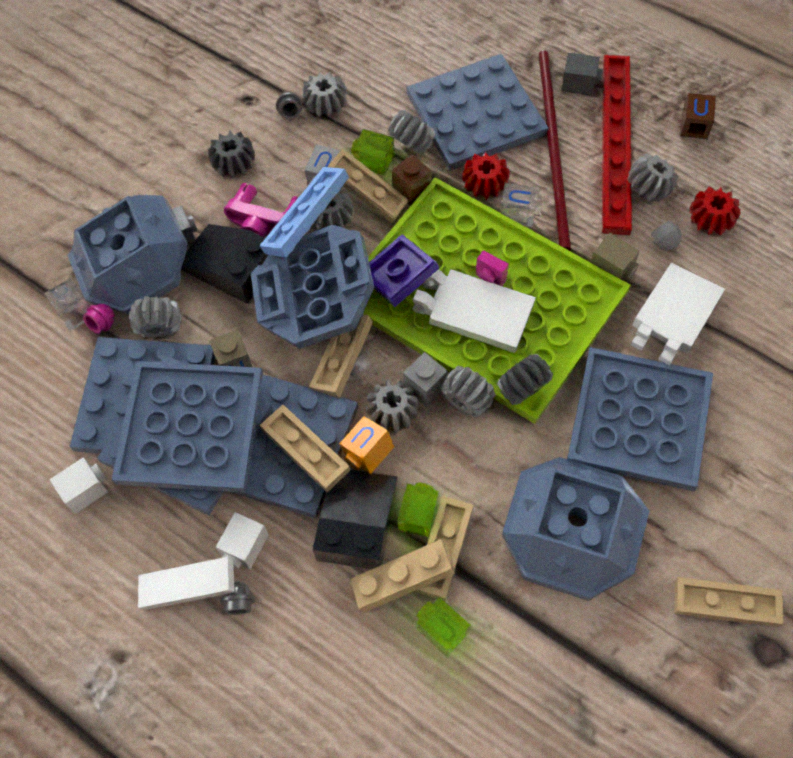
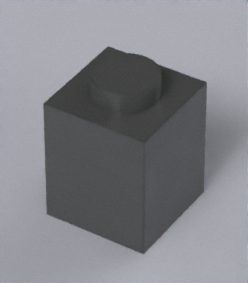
M568 52L561 91L593 96L594 86L600 85L603 69L598 68L600 57Z

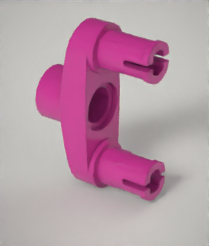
M242 183L234 198L230 199L226 204L224 214L232 223L240 226V229L250 230L265 238L298 199V196H293L285 212L281 213L250 204L256 196L257 190L251 184L247 187V183Z

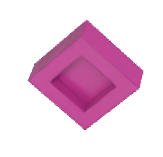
M483 250L477 258L476 275L481 280L503 286L507 280L509 264Z

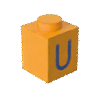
M365 416L339 443L345 453L344 460L355 470L361 468L369 474H372L395 447L388 431Z

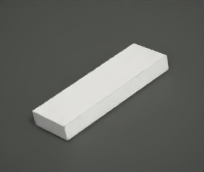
M230 557L138 575V608L142 610L234 593L233 559Z

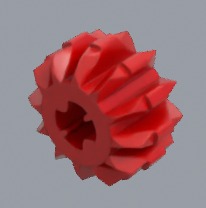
M485 151L481 157L474 153L472 160H466L464 172H462V180L465 183L466 191L473 192L475 198L479 195H484L486 200L489 195L497 198L500 191H505L510 177L506 160H498L497 153L493 156H488Z
M709 186L705 192L699 191L690 205L691 223L698 224V231L706 229L708 236L713 231L721 236L725 230L730 231L734 228L736 220L739 219L741 209L739 208L740 199L732 198V191L725 193L722 191V187L715 191Z

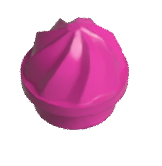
M106 304L91 305L87 308V313L83 315V320L91 331L99 334L111 328L114 323L115 314L112 308Z

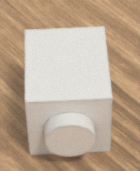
M81 458L49 479L65 505L75 514L108 493V490L102 483L107 479L97 464L90 466L84 458Z
M235 512L217 543L216 549L222 558L230 557L233 559L235 569H239L240 566L251 569L269 534L264 525Z

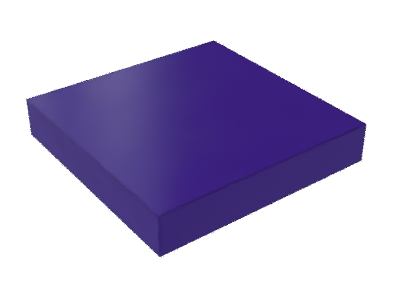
M403 234L369 262L374 290L394 308L439 269L435 260Z

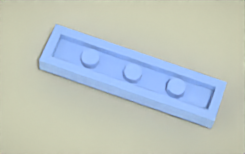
M323 167L260 244L265 254L287 257L294 250L299 240L309 231L314 221L326 209L329 202L348 180L349 176L346 170Z

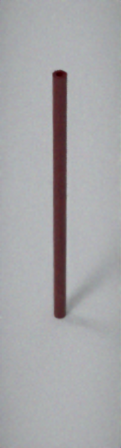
M543 50L539 52L538 56L545 121L548 126L547 139L558 241L561 247L571 251L549 52Z

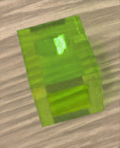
M363 129L359 138L354 139L352 143L351 154L372 172L385 176L395 156L394 137Z
M419 482L415 485L407 483L397 519L398 530L429 537L439 503V490H434L433 486Z
M440 597L434 603L428 601L416 615L419 619L416 622L417 630L446 657L454 651L470 632L471 625Z

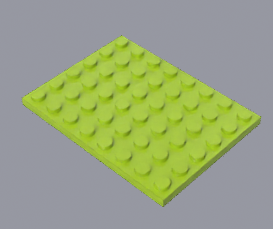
M435 177L369 255L368 260L369 262L403 234L435 260L439 270L445 276H448L450 270H454L480 279L476 275V263L478 256L483 250L508 263L507 280L503 287L536 297L516 352L513 353L429 324L430 315L413 311L415 305L413 298L417 289L428 293L433 298L437 291L425 288L424 282L395 308L373 289L363 315H369L373 321L372 325L422 355L425 352L449 372L457 366L469 367L472 371L478 372L480 376L486 378L487 382L493 386L496 394L494 399L536 424L627 295L631 285ZM532 354H538L550 366L549 369L554 374L552 380L520 404L512 405L500 392L501 389L497 385L499 378L524 358Z

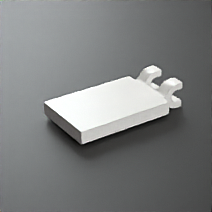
M671 263L635 317L632 326L638 328L631 346L642 351L650 336L665 342L666 345L658 360L670 366L678 350L688 354L725 289Z
M438 269L424 282L425 288L437 290L434 298L428 293L417 289L413 298L415 303L413 311L430 315L429 324L513 353L517 350L536 298L454 270H450L448 276H445Z

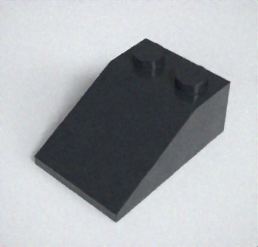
M208 224L186 251L181 270L248 304L254 296L251 272L258 265H262L268 256L260 247L265 238L250 230Z
M350 470L327 492L313 545V552L317 561L365 569H374L383 564L398 480L397 476L377 473L369 474L368 472Z

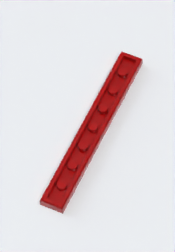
M604 55L602 61V234L630 235L632 231L631 183L627 180L631 170L630 56Z

